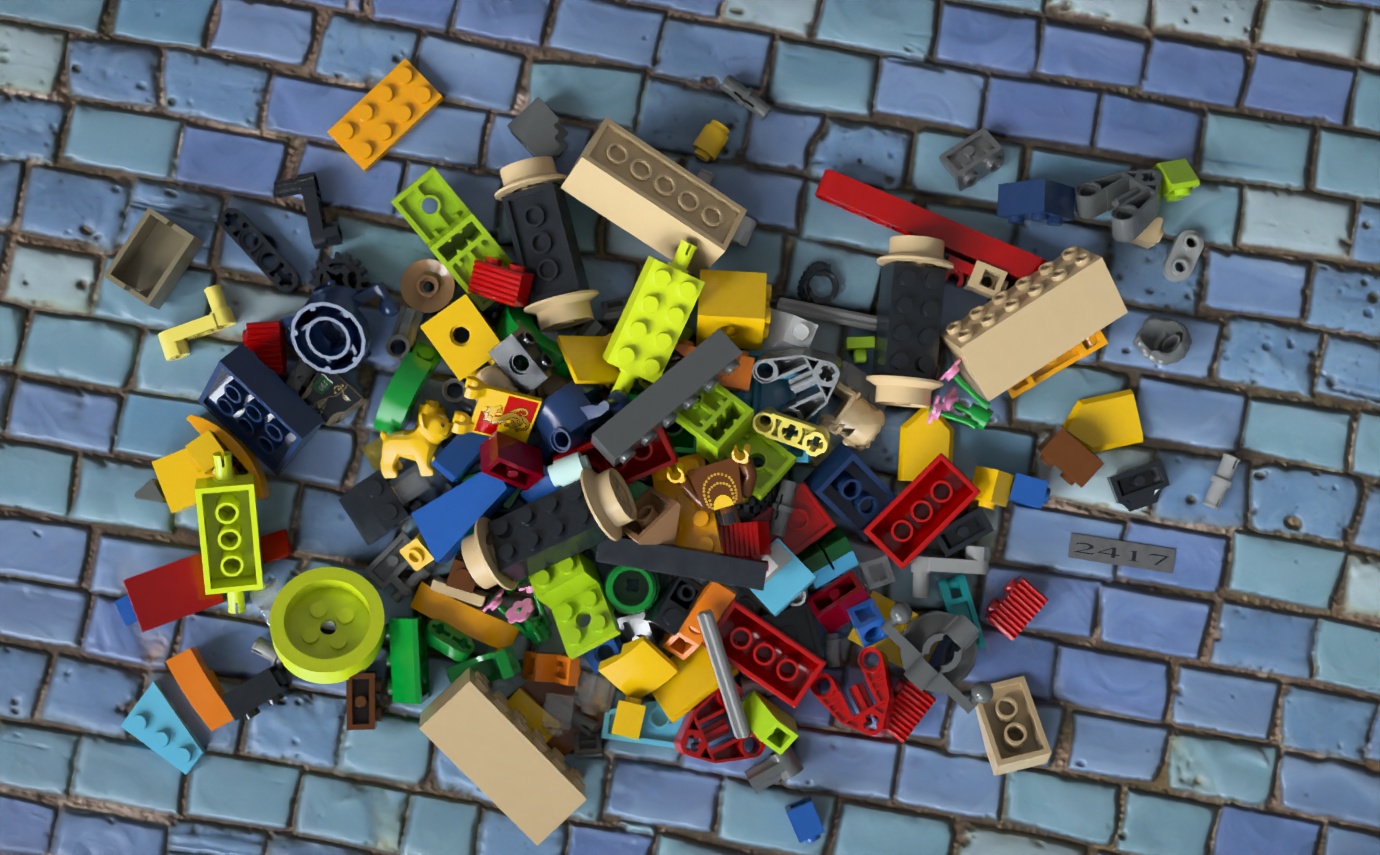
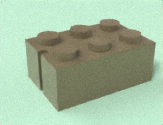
M148 207L103 276L122 289L127 290L128 293L148 306L160 310L204 241L161 213Z

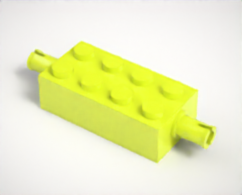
M681 240L672 262H668V264L648 256L602 356L607 363L618 367L621 371L611 392L614 390H624L629 394L636 378L641 377L654 383L662 376L705 284L704 281L688 274L689 271H687V267L698 247Z
M221 451L213 453L216 477L196 478L195 484L206 595L227 593L228 612L236 614V603H238L239 613L246 611L244 591L263 589L254 474L233 475L232 452L224 451V462H222Z

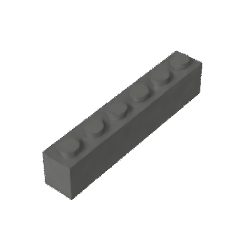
M719 328L592 434L591 443L613 467L620 462L622 464L627 463L636 454L634 451L641 444L647 446L657 436L655 432L662 426L665 428L671 426L678 419L677 414L684 408L687 411L699 401L698 396L704 391L707 393L711 392L720 383L718 379L725 373L728 376L731 375L740 366L739 360L742 351Z

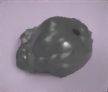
M1158 315L1149 316L1133 340V346L1140 350L1144 357L1149 358L1154 363L1163 365L1177 363L1185 358L1192 344V339L1184 324L1171 318H1161Z

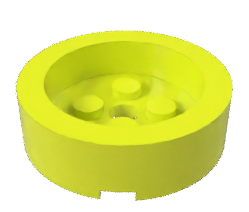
M320 567L299 574L280 590L271 607L269 627L275 652L291 673L306 681L332 684L349 680V677L367 669L373 663L384 642L385 616L383 603L378 592L364 577L344 568ZM330 622L337 627L336 631L330 635L323 634L320 630L324 624Z

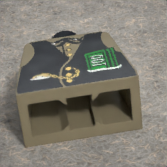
M318 371L301 397L310 407L317 410L324 419L323 422L331 427L336 426L368 401L340 373L329 374Z

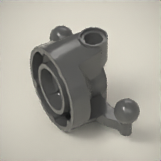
M898 602L891 607V617L880 628L898 645L901 664L906 671L904 675L921 692L925 689L926 691L941 694L947 693L968 714L979 703L984 704L992 699L994 694L993 688L984 681L974 684L971 690L972 696L969 700L955 687L956 684L967 678L975 665L977 656L976 639L979 637L978 633L980 630L963 614L958 616L945 611L933 610L920 613L910 620L912 609L907 603ZM907 623L901 634L894 628L897 624ZM947 635L955 642L952 656L946 663L937 664V667H932L923 657L926 654L929 655L930 648L935 642L943 640L942 637Z

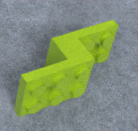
M432 166L390 201L477 306L484 311L496 300L468 292L471 281L470 277L472 276L471 272L475 265L474 261L476 259L486 260V256H493L502 259V265L509 266L513 262ZM426 198H434L437 201V209L434 212L427 213L422 209V202Z
M718 384L711 392L707 393L704 391L699 395L701 400L688 411L685 408L677 414L678 419L675 422L696 437V452L710 463L732 458V451L735 445H737L739 452L744 453L745 444H749L751 446L749 457H758L765 462L762 467L756 468L758 478L752 494L761 501L795 464L796 457L773 439L756 432L752 425L754 409Z
M581 552L529 576L536 598L552 610L566 653L571 659H575L621 634L596 566ZM591 615L590 623L586 627H581L583 617Z

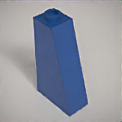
M480 472L411 513L435 562L447 563L461 550L463 538L474 533L476 520L481 517L490 519L517 490L516 487Z

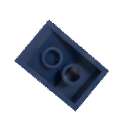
M842 442L804 480L805 484L865 542L870 537L863 530L897 497Z

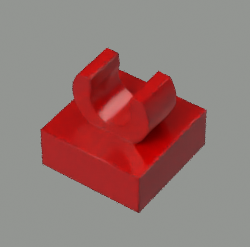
M949 255L946 257V260L953 263L954 268L945 272V282H947L950 274H954L958 279L955 287L959 288L964 282V277L971 276L975 265Z

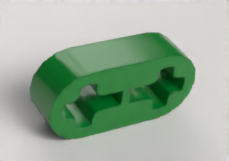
M431 620L422 634L424 641L428 645L458 662L466 661L475 648L474 642L470 637L441 620Z

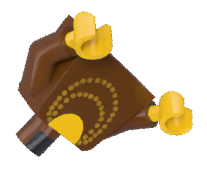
M745 444L744 453L739 452L737 445H735L732 451V458L687 471L688 475H684L685 467L680 462L676 466L680 473H673L669 467L667 471L668 479L673 483H677L686 497L699 509L705 510L706 513L720 511L724 526L741 522L736 506L750 501L758 474L752 458L749 457L751 452L749 444Z

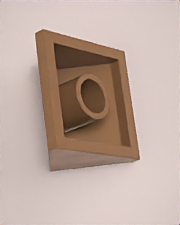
M650 486L634 501L637 509V518L623 525V534L640 545L675 544L681 506L677 501Z

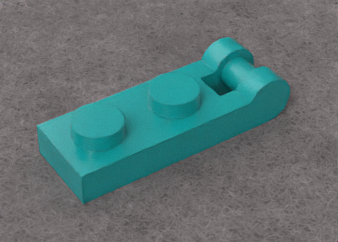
M964 573L954 575L955 578L949 580L945 578L937 580L938 591L941 595L945 611L958 616L963 614L980 630L978 633L979 637L976 639L977 649L987 647ZM958 588L961 596L952 598L950 591Z

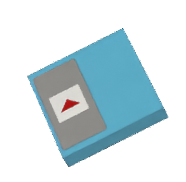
M779 538L771 543V555H762V560L768 561L763 591L749 588L775 617L816 580V577Z

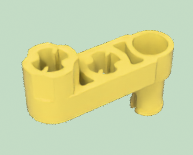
M220 284L204 289L212 310L210 315L158 334L167 361L178 360L191 354L187 342L236 324L231 307L227 306Z
M766 407L759 411L753 419L752 425L756 432L765 435L767 438L805 450L810 456L816 457L824 453L830 444L831 437L825 428L779 413L772 407ZM764 415L769 416L771 421L766 420ZM790 424L796 426L794 430H798V434H794L792 438L786 436L787 431L784 432V428H788ZM815 436L821 438L819 442H823L819 446L813 445Z

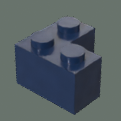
M1046 178L998 184L997 217L1008 219L1009 224H1024L1025 219H1031L1034 222L1046 221L1048 226H1062L1063 221L1074 220V187Z

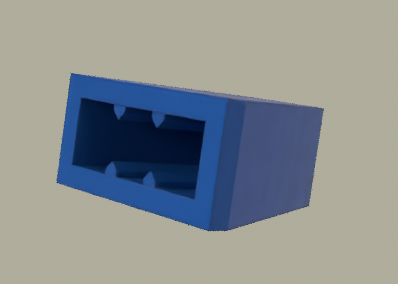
M474 432L458 434L433 460L431 465L450 481L461 482L479 461L480 445L490 436Z

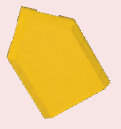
M1131 389L1077 400L1069 416L1062 424L1066 430L1093 453L1143 442V432L1134 393Z
M920 408L900 426L897 481H913L940 453L953 463L955 429L942 416H939L938 420L933 419L931 424H926L929 408Z

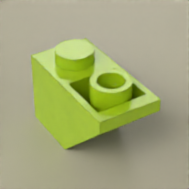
M1186 158L1161 162L1151 168L1152 170L1159 171L1162 175V199H1166L1167 203L1182 200L1183 196L1192 194L1191 190L1200 185L1198 177Z
M754 689L741 702L749 728L761 742L778 754L782 755L799 736L795 719Z

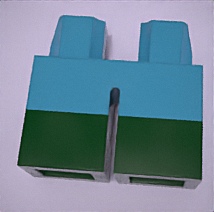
M839 528L818 540L830 562H828L816 542L796 555L816 577V580L812 583L816 589L819 588L821 590L833 582L832 579L845 574L851 569L859 578L857 569L859 563L847 537Z

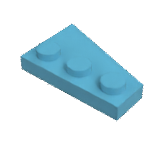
M155 680L120 726L187 775L206 750L189 725L185 724L181 719L173 702L169 701L165 696L159 682Z
M657 700L641 703V705L646 706L638 740L612 734L617 708L605 710L601 738L675 748L674 739L685 717L684 715L675 723H672Z

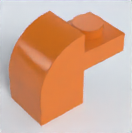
M524 651L523 679L578 686V678L581 674L580 658L571 659L567 654Z

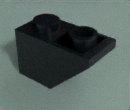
M676 576L658 594L656 601L650 607L643 620L666 634L676 636L704 587L688 577Z

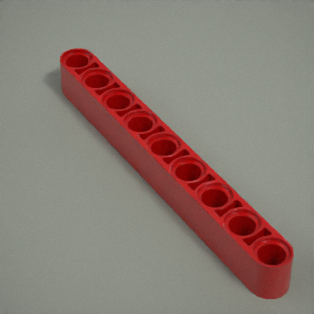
M826 169L814 194L824 202L903 235L941 239L945 242L944 252L972 264L979 260L1008 272L1006 278L1015 282L1022 277L1030 276L1038 271L1042 264L1047 262L1039 256L833 170Z

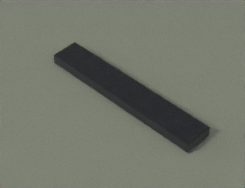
M623 535L618 541L608 539L599 543L596 555L597 562L762 591L768 561L674 544L640 545Z

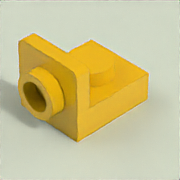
M421 532L400 549L402 556L415 571L420 570L434 560Z

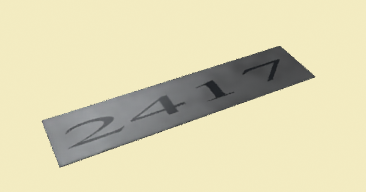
M1071 533L1068 557L1173 574L1176 549Z

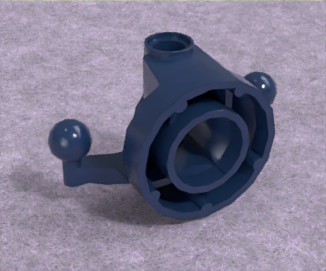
M331 280L312 290L314 294L299 311L285 315L280 319L287 331L285 336L286 344L295 349L305 363L317 371L337 374L349 371L372 354L370 349L371 332L368 321L358 307L362 303L380 296L379 311L387 317H393L399 313L401 304L397 297L389 295L384 282H379L356 291L349 287L337 285L335 280ZM332 322L339 325L346 336L342 338L340 336L341 332L333 326Z
M572 381L546 398L541 403L533 424L543 440L539 448L542 450L543 465L548 468L549 465L553 464V456L557 455V452L564 453L578 447L584 442L585 437L592 439V434L614 416L611 409L620 411L630 403L629 395L624 390H614L609 394L608 399L604 401L600 395L602 389L598 384H575Z

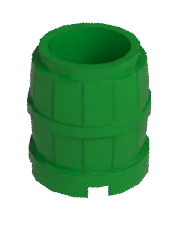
M614 565L606 576L604 588L611 606L619 612L638 614L649 609L656 601L660 589V580L658 573L654 571ZM628 578L632 580L637 578L640 581L638 584L640 590L638 592L634 590L627 591L628 583L626 580Z

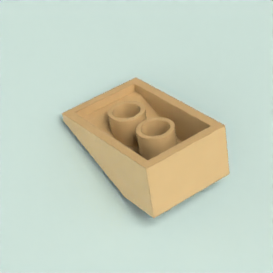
M1020 676L990 684L994 691L992 699L984 704L979 703L975 709L985 750L994 776L1047 763L1052 752L1025 677Z

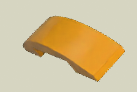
M1101 330L1009 388L1007 391L1012 399L1067 366L1107 345L1108 342Z
M189 415L186 418L201 435L208 430L213 432L249 471L247 474H254L256 497L259 500H267L270 497L268 482L259 461L253 452L223 425L208 418L196 415Z
M423 581L421 582L410 607L432 619L444 621L465 635L495 648L513 645L519 629L513 623L510 624L507 620L483 612L453 597L432 591L430 589L431 585Z

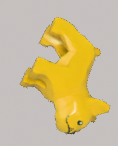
M426 404L424 413H419V425L417 428L393 431L391 433L381 431L380 436L383 440L380 465L384 478L398 477V470L403 469V463L399 460L400 457L416 461L421 476L434 475L436 468L431 463L436 458L435 454L439 444L452 435V421L444 414L435 413L431 409L430 404Z

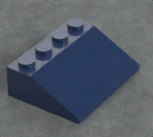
M243 343L218 362L198 400L203 407L277 476L283 472L313 437L324 421L317 410L302 400L294 389L285 384L274 370L268 368L258 358L257 354L249 350Z

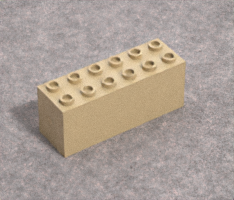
M607 117L590 139L561 186L562 190L670 260H673L681 240L698 247L687 267V271L700 278V269L708 270L726 251L747 211Z
M1073 246L1065 249L1061 256L1055 260L1042 264L1038 271L1030 276L1017 280L1013 287L995 294L988 303L973 308L969 315L963 319L948 324L946 329L940 333V336L954 363L959 358L962 360L957 367L960 369L959 372L963 380L989 402L1128 313L1103 258L1079 246Z
M469 667L420 713L419 729L538 846L587 800L586 785L582 781L584 776L576 767L573 766L570 769L564 763L566 759L563 754L555 747L551 749L545 743L547 741L545 736L537 728L532 730L526 724L527 718L518 709L513 711L507 705L509 701L501 691L497 689L494 692L487 685L489 680L481 671L477 670L474 672Z

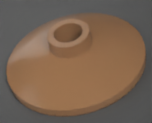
M421 259L412 263L403 273L400 283L401 294L411 308L422 313H434L445 308L452 300L455 292V280L440 261ZM433 283V291L426 292L425 285Z

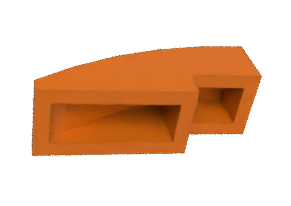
M197 646L191 647L166 660L181 690L211 731L234 720L221 699L225 692L213 669H208Z

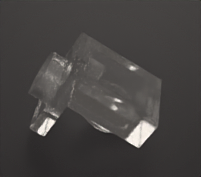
M547 693L542 729L547 730V735L563 737L564 732L570 733L574 696Z

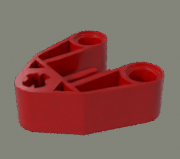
M867 647L860 652L858 662L877 704H873L863 682L855 684L848 690L859 711L856 714L837 678L826 673H819L810 689L840 723L864 734L881 737L889 729L895 695L886 654L875 647ZM877 654L879 656V663L877 666L870 668L868 666V659L871 655ZM828 679L831 684L830 690L822 694L820 685L824 680ZM872 718L879 720L876 723L877 729L869 727L873 723Z
M735 683L741 700L742 689L737 683ZM720 688L686 713L674 739V746L678 753L711 763H723L758 757L763 753L765 744L754 733L750 732L746 738L737 739L733 736L709 747L708 743L730 733L724 718L702 728L700 727V724L724 713L723 711L726 710ZM750 737L753 740L754 746L750 752H747L744 744L746 739ZM688 738L694 740V742L690 744L691 748L685 747V744L688 743Z

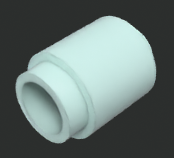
M578 451L554 460L553 464L548 466V473L555 487H564L579 480L583 468L588 467L591 469L592 467L587 455L582 456Z

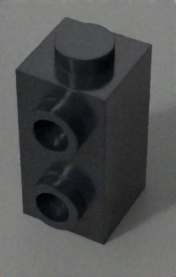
M272 666L225 694L221 699L235 721L243 717L248 721L261 713L259 710L260 706L265 703L272 706L285 698L282 693L289 689L287 685L288 678L281 668L277 669L276 666Z

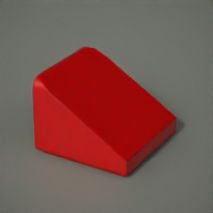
M287 529L260 537L264 564L294 555Z

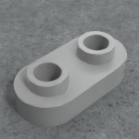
M1186 230L1176 236L1162 266L1163 275L1167 280L1181 282L1192 273L1204 246L1203 238L1197 231ZM1187 239H1191L1194 242L1193 248L1187 245ZM1176 263L1182 265V272H1178L1175 269Z

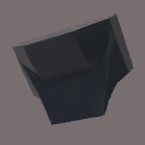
M1161 459L1144 463L1107 477L1116 503L1124 505L1129 512L1157 503L1161 491L1170 485Z
M967 505L935 537V540L944 556L948 557L993 532L994 529L981 506L972 507Z

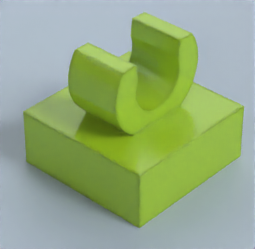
M874 336L847 337L844 340L845 351L853 350L854 363H865L866 350H872L875 347Z

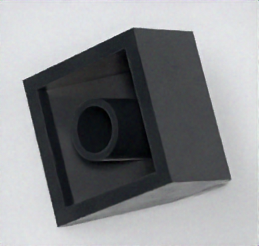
M381 470L376 471L356 484L339 499L342 507L368 546L412 518L411 509L392 480L384 478Z

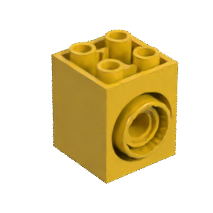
M700 269V280L704 281L705 284L698 300L696 346L700 345L720 328L739 349L762 350L763 339H768L771 318L772 284H766L767 273Z
M468 294L463 295L420 326L459 381L463 378L467 379L468 376L476 377V374L481 370L480 366L487 361L490 365L496 363L488 352L501 343V341ZM459 327H464L469 331L470 337L467 342H460L456 338V330Z

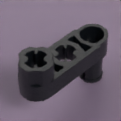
M315 172L299 174L297 178L274 181V189L278 199L302 194L311 241L315 250L343 244V235L339 222L332 221L326 223L321 191Z

